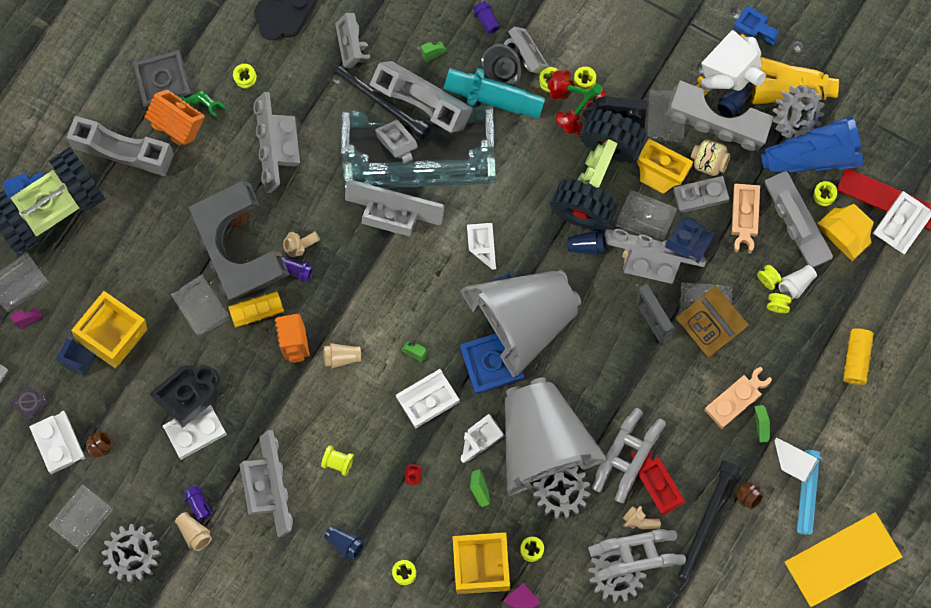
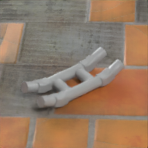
M635 408L623 422L621 430L606 455L607 462L600 465L592 485L593 490L601 492L612 470V466L625 472L615 496V500L620 503L625 502L649 451L666 426L664 420L657 419L646 433L643 441L631 436L633 429L643 415L639 408ZM624 444L638 450L632 463L618 458Z
M658 529L648 533L608 539L588 547L591 557L617 551V549H619L623 563L597 571L600 582L628 573L658 567L684 565L686 562V557L683 554L669 553L660 556L657 554L654 543L675 541L677 539L675 530ZM643 544L648 559L634 561L629 547Z

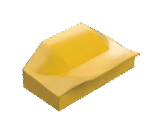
M648 139L636 161L640 167V182L662 194L674 186L681 185L693 165V161L651 139Z
M855 204L844 208H834L817 223L818 229L851 261H854L872 243L870 234L874 222Z

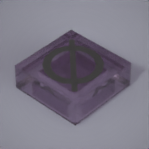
M28 384L10 402L29 421L48 403L46 399Z

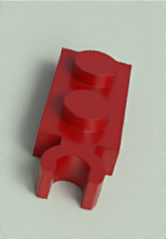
M650 450L638 472V476L659 512L664 516L684 505L685 500L660 458L651 460L652 453ZM633 451L631 452L632 459H634L636 453Z

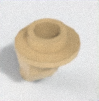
M316 231L300 239L298 234L290 232L284 239L283 247L290 257L303 255L304 248L318 242L320 238Z
M632 506L623 516V519L626 521L623 526L631 527L632 529L635 527L640 529H660L661 522L660 519H643L646 515L643 513L641 506L637 509Z

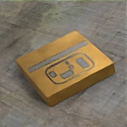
M716 285L675 317L708 358L748 326V323Z

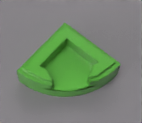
M429 42L421 46L422 57L426 63L447 52L442 42H438L437 45Z
M408 341L401 349L402 352L421 363L427 357L426 348L419 344L414 346Z
M764 405L755 406L759 441L768 442L770 439V420Z
M480 469L473 471L470 489L481 507L489 505L490 497L485 478Z

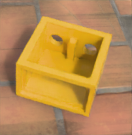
M103 291L71 331L75 341L116 369L148 329L144 318ZM104 302L103 306L98 310V312L93 316V318L81 331V328L86 324V322L91 318L95 311Z
M506 533L453 536L457 594L510 591Z

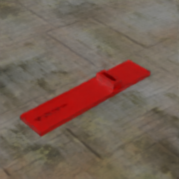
M845 169L837 187L838 192L885 212L889 211L902 192L851 169ZM910 195L931 210L930 203ZM931 218L923 227L931 231Z

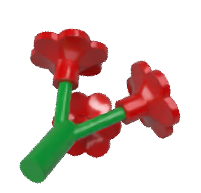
M556 70L547 85L550 90V97L555 100L558 98L566 99L568 93L573 91L583 94L584 99L576 110H572L571 113L558 111L555 121L560 127H563L565 132L580 135L582 123L578 119L582 109L584 110L588 103L597 102L598 98L609 95H606L605 90L600 84H595L588 90L575 87L570 79L571 74L569 71Z

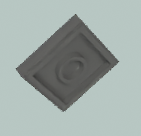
M180 50L132 63L145 110L149 108L154 95L166 89L178 97L187 98L192 95Z
M645 284L638 290L636 305L660 344L664 345L671 340L674 327L648 284Z

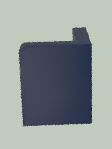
M68 337L56 360L62 367L86 377L97 355Z

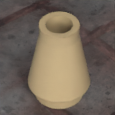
M330 343L329 346H323L324 366H331L332 369L354 362H361L360 346L353 347Z
M187 512L182 513L176 518L175 523L178 525L190 549L193 548L195 551H200L211 542L210 531Z

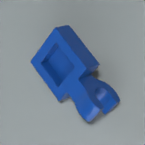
M746 6L733 25V29L747 37H754L756 39L757 36H760L770 46H773L777 41L778 37L776 36L779 33L776 29L766 25L768 17L749 6Z
M44 172L35 174L31 179L25 173L3 181L9 199L12 201V196L45 175Z

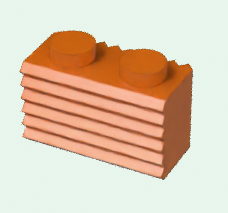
M166 89L154 95L144 117L151 122V126L154 129L164 131L171 136L172 142L186 145L195 140L205 115L198 112L197 109H193L192 106Z
M293 314L277 317L275 319V326L277 328L279 347L284 359L289 360L291 363L303 361L304 357H308L310 354L301 315Z

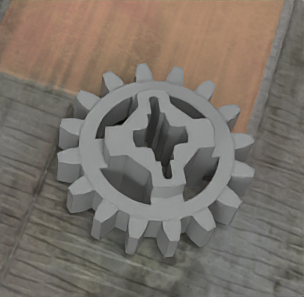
M801 84L798 87L790 86V93L783 91V99H776V103L779 106L772 111L777 113V116L772 119L773 122L778 124L775 129L782 132L781 135L789 139L814 130L815 125H821L818 118L824 116V113L820 112V109L825 106L824 103L819 101L822 96L815 93V89Z
M578 466L539 479L540 482H534L533 488L539 491L533 493V497L541 499L537 503V507L545 506V515L550 514L552 511L555 512V519H558L560 514H564L565 519H569V512L572 511L575 515H578L579 510L577 507H586V503L582 499L589 498L590 493L584 491V489L589 488L590 483L582 481L586 477L585 472L577 474ZM564 474L571 476L575 481L568 480L564 477ZM553 476L554 481L552 484L544 488L547 480ZM559 485H562L563 489H567L565 495H560V492L557 491ZM579 493L576 501L570 505L569 499L571 496ZM553 499L559 503V507L551 504L548 500Z
M130 524L128 531L120 526V534L117 535L111 532L113 540L111 542H104L109 548L102 551V555L108 557L103 564L106 567L112 566L108 572L112 576L118 573L117 579L119 581H123L125 576H127L129 583H133L134 577L143 581V574L146 572L152 575L150 567H158L159 565L154 558L161 556V553L154 548L160 544L157 540L151 541L154 535L151 532L145 534L146 529L143 526L138 531H136L133 524ZM130 537V540L120 543L122 540ZM144 541L148 547V555L142 549ZM122 550L127 552L134 550L140 557H128ZM115 553L119 554L120 557L119 566L115 561ZM143 564L140 568L132 570L133 567Z
M619 549L598 555L599 560L592 558L591 563L595 568H589L588 573L594 575V577L589 580V583L597 584L594 592L596 594L602 591L604 593L602 598L604 601L608 596H611L613 603L617 602L618 597H621L625 603L627 602L628 594L634 598L637 596L635 588H643L644 585L639 580L646 579V574L640 571L635 572V577L631 573L623 575L624 577L619 576L613 584V578L607 579L606 585L599 581L597 571L623 563ZM640 554L633 556L634 561H638L640 558ZM611 557H620L618 561L611 563L607 561ZM621 585L628 587L622 591H614L616 587Z

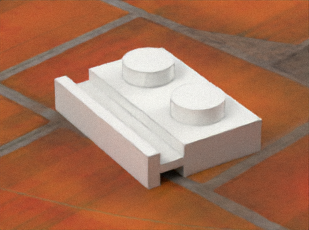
M902 191L873 234L902 254H905L931 218V210Z
M441 369L396 394L397 400L415 429L460 402Z
M211 405L183 428L175 420L163 425L181 460L227 435Z
M65 411L29 426L50 474L75 464L76 461L85 459V455Z

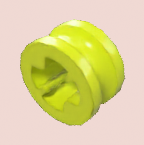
M240 64L233 71V78L239 87L249 88L255 84L257 76L251 65ZM246 71H248L250 78L248 80L244 78L241 81L240 74L242 72L246 74Z
M548 67L540 73L539 83L544 91L550 92L546 78H550L558 69Z
M581 67L576 70L574 74L575 87L588 90L596 84V73L592 68ZM583 75H588L589 80L587 84H583L582 79L579 77L583 78Z
M820 182L813 193L814 201L822 207L832 205L837 197V188L831 182ZM825 189L829 190L830 198L828 199V196L825 199L821 198L822 192L820 190L823 192Z
M766 265L764 267L765 270L759 271L757 275L769 290H773L776 283L782 282V278L771 265Z
M779 293L769 294L768 299L771 302L767 304L768 310L777 313L790 312L788 304L792 301L791 297Z
M528 537L523 540L520 546V553L523 559L528 562H535L542 557L544 545L539 538ZM530 543H535L536 549L540 551L538 554L535 552L534 556L528 555V550L525 549V545L530 546Z
M408 560L398 561L392 569L394 580L400 585L411 584L416 578V569L412 562ZM406 566L407 570H412V574H408V579L403 580L401 575H397V571H401L400 567Z

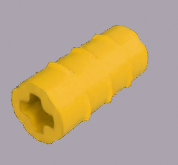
M277 291L268 294L264 293L262 296L252 297V299L228 306L235 328L284 313Z
M852 329L850 331L843 381L855 385H865L867 383V376L870 371L871 348L873 346L874 333L872 331L864 329Z

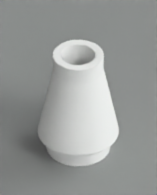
M806 265L804 268L783 277L782 282L778 285L780 292L791 297L792 300L799 298L812 280L817 277L816 271L810 265Z

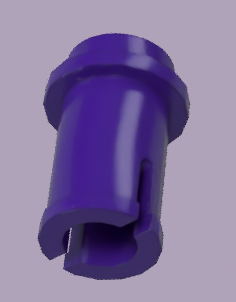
M483 1L474 6V16L479 18L486 30L485 32L492 34L499 30L501 26L491 11V5Z
M283 257L291 276L299 278L300 282L304 280L309 281L313 271V267L309 266V263L305 262L302 264Z
M193 486L184 492V501H188L197 521L209 517L213 512L202 495L203 490L199 489L198 486Z

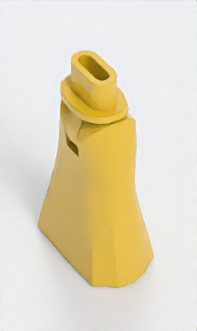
M760 57L762 63L760 70L766 74V78L760 86L753 84L752 104L776 103V99H783V91L790 93V86L798 87L799 84L815 89V93L822 96L820 100H826L827 97H838L839 79L828 78V74L824 75L823 72L790 66Z

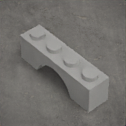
M393 61L380 62L370 82V86L389 97L402 99L421 108L431 117L430 121L449 132L464 130L473 110V107Z
M681 80L673 90L665 113L666 116L671 117L676 123L690 124L700 132L716 134L723 141H734L741 144L744 149L758 151L765 144L774 117L751 107L739 117L725 118L719 116L707 105L704 98V89Z
M78 116L74 117L66 137L72 149L165 177L174 156L169 143L149 137L143 139L125 137L108 130L98 122Z

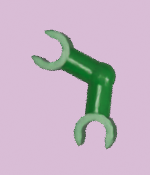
M198 91L187 98L178 97L190 106L201 102L209 109L210 115L214 119H218L217 115L213 112L215 108L220 107L226 112L223 103L212 100L204 91Z

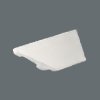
M492 223L467 225L469 251L492 270L496 269Z
M490 414L469 428L468 433L465 432L463 455H461V461L464 464L505 437V434Z
M776 438L775 445L781 469L806 483L818 459Z

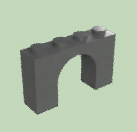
M241 181L189 206L191 223L200 232V244L205 251H208L211 258L209 261L210 267L214 274H218L221 281L219 284L220 290L228 300H239L290 275L280 252L271 251L248 263L239 264L229 257L224 248L223 237L228 224L234 218L260 206L251 184L245 181Z

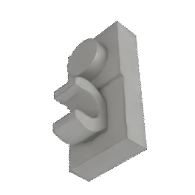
M345 13L335 25L343 67L351 69L358 62L365 63L370 58V55L361 53V50H364L368 44L366 42H359V25L356 23L355 13Z
M514 26L508 31L512 38L507 39L504 45L511 47L515 44V52L519 57L522 55L524 58L523 64L528 71L540 74L542 70L549 67L526 29Z
M398 120L375 129L377 138L395 158H401L403 164L413 160L410 151L418 148L416 140Z
M723 176L673 188L679 213L729 202Z

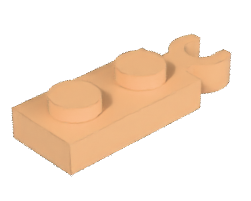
M734 184L731 235H739L734 244L735 252L739 251L741 243L748 245V253L753 251L754 241L750 236L757 237L760 185Z
M761 367L754 370L750 380L743 375L705 408L707 414L721 429L761 397L762 394L757 390L758 388H766L771 383L772 379L770 377L766 381L758 379L757 375L763 370Z

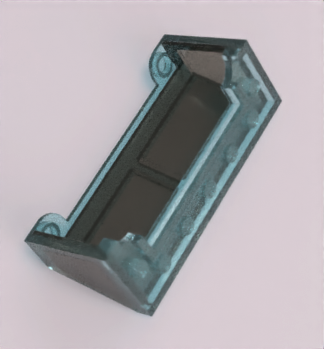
M493 106L474 107L462 131L449 132L434 122L425 120L432 125L431 133L422 142L414 138L418 148L410 151L413 160L403 164L401 158H395L377 138L375 129L390 122L369 123L368 117L362 112H343L341 155L345 190L348 180L379 188L495 184ZM400 122V123L403 125V127H404V128L411 134V136H412V132H410V128H409L408 126H406L404 123Z

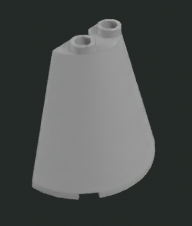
M562 270L471 285L460 291L473 313L480 309L483 311L504 345L505 349L500 357L513 378L518 376L577 315L578 306L581 305L578 293L572 291L568 284L567 276Z
M544 377L534 379L530 382L531 385L523 388L516 386L506 391V481L509 497L532 489V482L578 465L582 470L607 462L605 454L556 386L551 382H546Z

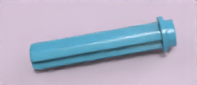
M805 450L804 452L817 458L818 462L807 482L801 481L797 532L803 535H810L813 533L819 462L822 461V457H820L819 451Z

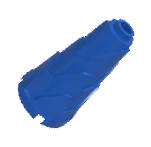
M853 116L810 130L807 134L784 140L781 144L766 148L765 154H761L763 168H769L770 173L784 171L792 173L813 169L821 171L835 168L841 170L863 166V155L858 153L861 143Z

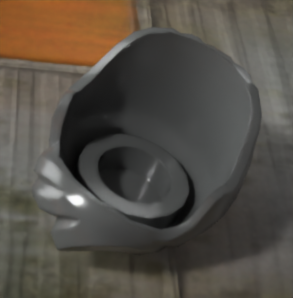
M495 44L488 48L481 59L486 77L513 87L517 86L521 77V62L518 54L504 44Z

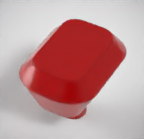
M410 464L406 467L405 482L407 484L417 485L420 483L422 469L419 465Z

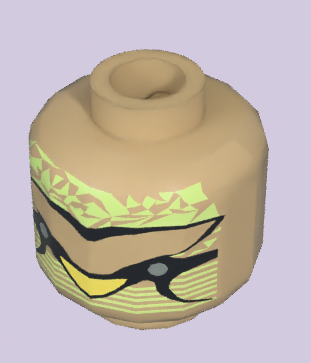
M707 139L700 146L695 145L691 159L694 160L696 170L716 176L720 172H725L730 160V154L727 153L725 145Z

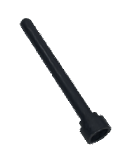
M337 66L335 68V73L408 126L412 136L418 141L422 142L429 136L432 130L431 124L425 120H415L344 67Z
M722 460L718 468V472H720L718 475L720 478L688 550L686 562L678 573V577L682 581L687 580L729 483H733L734 479H737L740 474L741 468L733 463Z

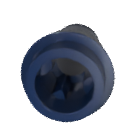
M746 84L742 90L732 89L721 97L717 105L719 112L726 118L738 116L752 93L751 87Z
M594 230L568 237L569 252L599 255V253L605 252L604 232Z
M333 525L328 528L324 535V539L345 559H357L365 545L360 536L336 528Z

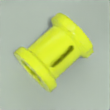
M329 445L323 456L321 467L324 469L330 467L340 471L343 476H347L354 454H343L334 450V447Z

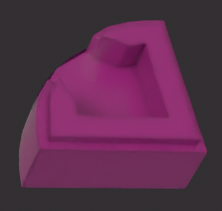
M34 308L29 313L24 314L21 310L11 315L14 323L20 330L43 319L40 311Z
M524 583L503 600L511 608H536L541 604Z

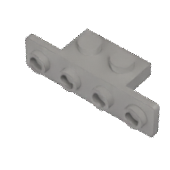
M263 92L255 100L253 109L257 116L256 135L260 142L259 159L262 161L263 169L261 180L264 184L265 192L271 193L280 185L278 165L297 166L300 163L295 116L272 115L270 93Z
M784 171L766 179L764 184L775 203L776 211L784 219L791 239L797 243L807 264L815 268L832 260L833 255L788 172Z
M348 180L346 183L345 200L366 206L361 224L406 236L411 235L417 220L436 225L442 224L445 208L443 204L353 180Z
M607 229L605 232L608 245L629 250L623 266L624 273L673 284L680 262L705 267L706 260L704 255L700 262L697 263L695 262L696 258L692 256L686 258L665 248L667 240L660 242L646 235H631L621 229Z
M267 430L260 436L263 460L243 461L240 463V470L248 514L273 512L277 536L284 537L291 532L293 519L291 514L288 513L287 508L288 492L283 486L282 481L283 466L279 462L277 454L279 449L278 440L274 437L273 430Z

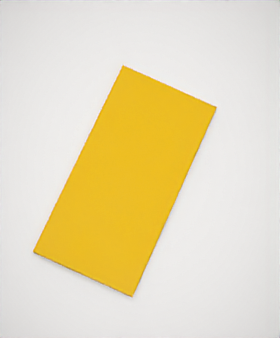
M875 512L788 559L784 563L809 606L813 607L902 558V555Z

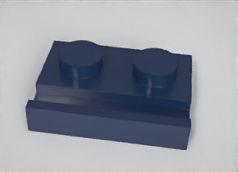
M682 217L669 237L665 248L686 258L692 256L696 258L695 262L699 263L716 232L708 233L704 231L705 227L699 225L695 220Z

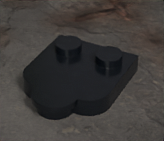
M260 0L254 10V15L259 24L261 36L271 41L278 39L280 36L285 38L296 36L316 5L317 0Z
M604 96L598 98L597 102L588 103L583 110V116L587 119L589 112L592 110L612 111V114H621V117L631 119L632 123L639 124V128L645 130L648 100Z
M186 365L178 369L149 394L183 428L216 400L217 390L215 387L219 383V374L215 369L208 366L197 369L195 366Z

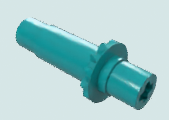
M478 67L475 74H468L452 68L449 69L443 90L468 98L467 105L473 107L477 101L512 113H520L539 119L545 101L544 97L485 78L484 69Z

